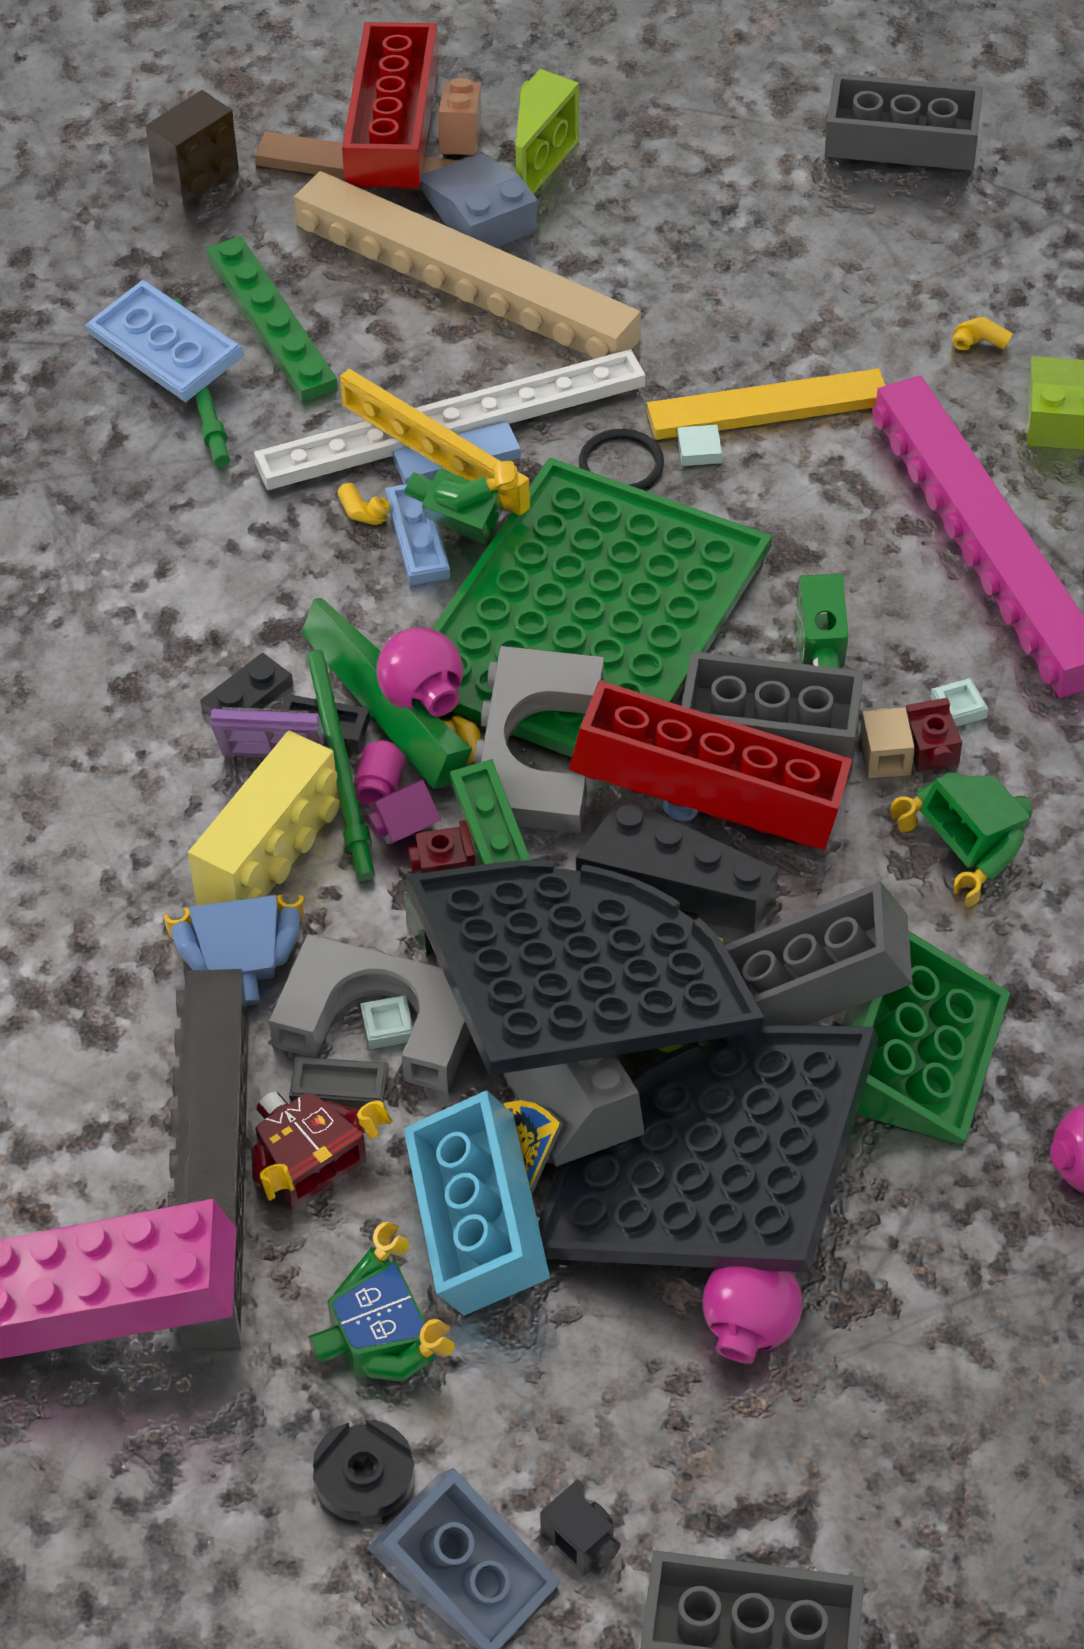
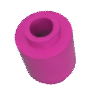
M378 741L370 743L364 748L354 779L357 799L362 804L369 806V803L397 791L406 763V757L395 744L388 741Z

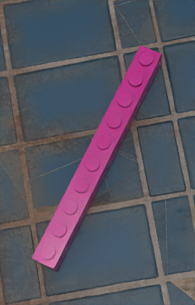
M921 375L877 388L876 406L872 408V415L877 428L884 430L890 439L894 454L901 456L907 465L911 480L914 483H919L925 493L929 507L933 511L936 510L942 518L946 533L951 539L955 538L962 549L965 562L969 567H974L980 576L984 591L987 595H992L999 605L1003 620L1006 624H1011L1018 634L1022 649L1026 654H1031L1039 666V672L1043 681L1046 684H1051L1059 698L1084 691V615Z

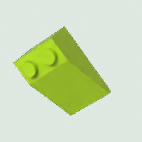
M539 69L529 81H525L519 92L520 105L515 145L516 173L520 175L533 194L579 142V83L543 69Z
M1040 356L1030 357L1026 446L1084 450V360Z

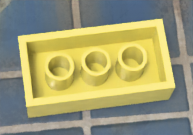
M290 730L286 732L188 851L196 906L264 897L271 892L276 884H281L286 880L291 870V865L301 853L304 854L309 851L319 830L325 823H330L338 813L340 800L337 793V772L335 771L333 750Z

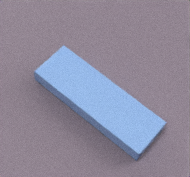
M508 421L457 434L501 462L521 458L520 446ZM409 447L393 451V461L404 484L408 483L413 472L433 480L438 469L445 470Z
M407 484L385 488L386 500L390 503V515L409 585L450 579V567L436 522L425 517L422 509L423 502L404 495Z

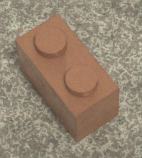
M456 78L450 82H444L438 112L439 154L477 155L482 124L481 82H472L467 78Z

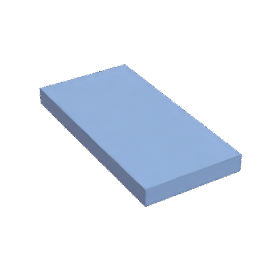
M144 279L85 324L89 335L184 402L190 400L244 356L242 347Z

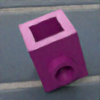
M424 780L412 783L368 804L372 812L367 815L369 825L376 838L380 839L383 837L386 844L394 843L442 820Z

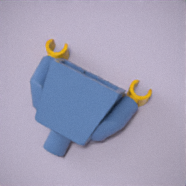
M279 894L277 899L276 895L192 906L189 908L185 907L183 908L185 915L181 919L171 920L168 913L164 914L163 918L168 935L173 939L177 952L197 975L209 976L212 986L230 984L233 1006L249 1007L260 1003L257 980L274 978L276 976V967L287 962L299 937L300 921L304 917L303 895H298V901L294 904L284 903L283 894Z

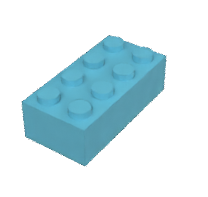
M486 1090L404 1127L436 1294L465 1316L550 1279L514 1114Z

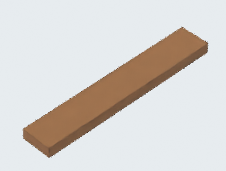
M265 131L255 153V165L315 175L322 171L335 178L344 179L343 143ZM425 156L422 174L458 160ZM410 187V188H407V189H412V190H419V191H421V189H420L419 187Z

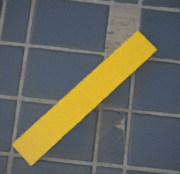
M350 368L340 375L343 407L450 473L471 481L485 476L486 480L494 478L493 465L501 462L500 460ZM518 472V484L515 489L511 491L495 489L500 494L502 505L517 515L521 516L530 509L529 478Z
M877 368L647 402V415L654 439L660 440L677 437V427L717 425L718 431L869 409L876 406L877 388L886 385L880 369Z

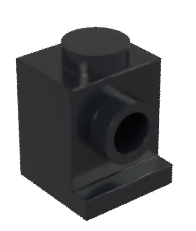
M578 1479L540 1512L541 1536L583 1576L596 1565L603 1567L608 1564L621 1547V1543L614 1538V1523L611 1516L600 1504L596 1502L589 1504L585 1500V1485Z

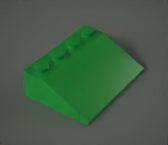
M909 931L912 984L847 1009L842 1026L874 1027L879 1038L857 1115L961 1145L966 1141L1010 992Z

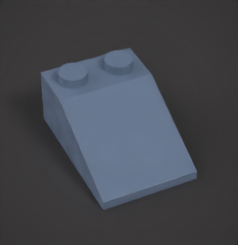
M480 152L477 155L469 156L422 174L420 189L447 227L495 248L536 232L538 200L520 175L486 154Z
M454 1468L437 1474L367 1547L408 1591L476 1649H500L561 1583Z

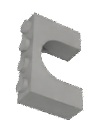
M500 646L498 662H490L488 687H492L493 692L491 701L484 700L481 726H486L487 728L485 740H477L474 764L493 759L518 827L581 834L587 799L586 777L578 774L536 770L525 766L511 754L507 743L516 725L534 713L555 710L586 714L598 681H605L604 657Z
M307 934L269 1020L272 1047L317 1058L335 1015L346 1004L355 999L371 995L389 997L406 995L407 1004L415 1012L417 1019L402 1053L404 1082L448 1093L471 1033L442 968L429 965L419 959L408 960L389 955L376 948L365 949L342 943L340 940L332 937L322 938Z

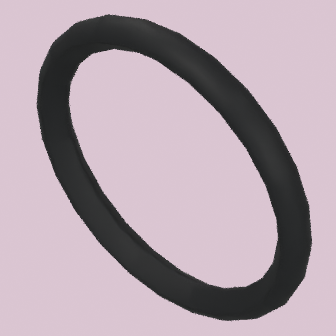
M623 428L603 431L589 439L582 447L579 455V467L590 471L587 457L590 450L600 441L611 437L625 436L641 440L647 444L654 452L656 464L653 471L645 479L637 483L628 484L638 489H643L653 483L661 474L664 466V455L660 446L654 439L637 430Z

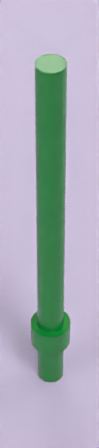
M172 298L174 301L183 306L182 300L180 298ZM207 385L194 396L203 423L201 434L204 444L211 450L215 465L217 467H225L230 463V457L225 444L228 437L224 424L217 418Z
M312 650L307 654V660L327 747L334 752L337 791L346 829L343 831L346 850L352 853L358 880L369 881L375 877L369 848L372 846L369 827L364 825L324 652L322 650Z

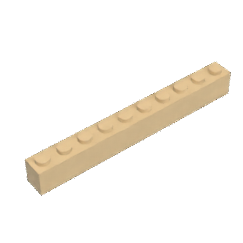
M319 171L294 196L296 226L391 267L400 273L420 280L431 287L456 296L465 302L483 308L496 316L521 325L530 331L557 341L561 345L575 349L593 359L629 349L632 350L641 340V311L322 171Z

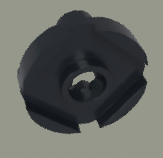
M365 1420L366 1425L349 1427V1423L332 1429L321 1440L315 1450L313 1458L314 1488L321 1502L332 1513L344 1519L357 1520L363 1525H374L380 1522L383 1516L396 1511L411 1493L415 1478V1465L411 1449L406 1438L389 1424L377 1420ZM368 1462L374 1463V1475L367 1479L355 1478L353 1465L365 1466Z

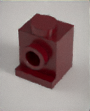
M948 697L906 705L914 743L913 761L917 772L931 769L940 770L952 765H958L960 763L962 740L950 712Z
M465 820L459 821V827L415 833L416 846L408 847L412 873H427L475 866L472 838Z

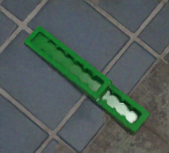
M323 598L314 599L301 634L315 650H322L324 652L325 661L363 707L369 708L370 715L430 786L436 789L452 785L450 771L465 767L472 747L439 717L432 716L419 699L412 698L414 709L408 707L398 708L391 704L382 693L377 681L376 666L381 651Z

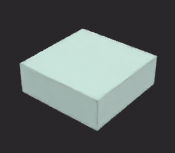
M717 425L677 427V440L682 466L722 463V449Z
M971 678L931 689V700L948 697L950 712L956 727L987 718L988 707Z
M406 995L360 1003L369 1050L407 1043L413 1025Z

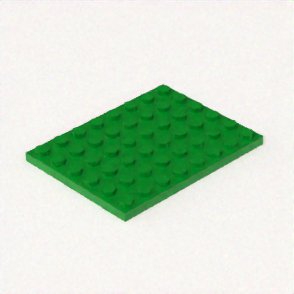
M549 457L529 486L530 509L521 516L513 511L511 512L432 628L447 636L455 644L463 663V679L458 690L460 698L458 704L451 712L481 723L484 700L491 701L493 688L488 687L489 665L491 661L498 662L500 646L604 657V682L675 704L685 688L691 651L707 653L772 547V535ZM555 710L537 712L520 721L511 732V735L572 757L585 714Z

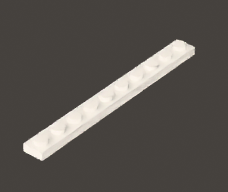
M629 349L416 407L415 409L452 432L460 434L508 421V424L645 387V373L632 350ZM368 421L258 450L254 452L255 464L266 489L271 490L391 457L394 450L408 446Z

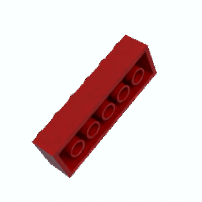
M364 22L342 145L344 182L360 188H420L439 62L437 23Z
M599 680L580 726L569 770L582 774L589 779L601 780L624 787L630 792L643 793L665 800L675 806L688 807L710 814L717 819L729 820L752 827L761 833H771L793 840L803 846H812L825 850L840 807L852 759Z

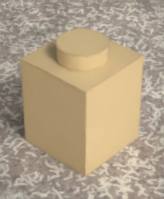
M906 707L862 711L860 743L868 779L911 775L914 743Z

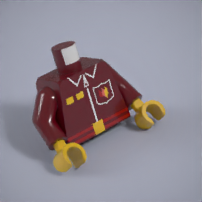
M270 1092L259 1101L256 1108L264 1120L259 1122L255 1128L257 1143L251 1149L252 1179L256 1185L265 1190L269 1201L275 1199L274 1193L281 1190L286 1201L293 1209L366 1161L364 1135L362 1133H366L370 1139H374L379 1135L377 1126L381 1124L390 1125L393 1121L381 1101H371L360 1109H356L329 1100L322 1101L313 1093H305L288 1104L279 1092Z

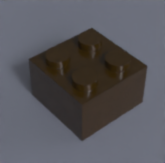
M204 90L197 92L145 125L153 183L182 204L239 169L233 111Z

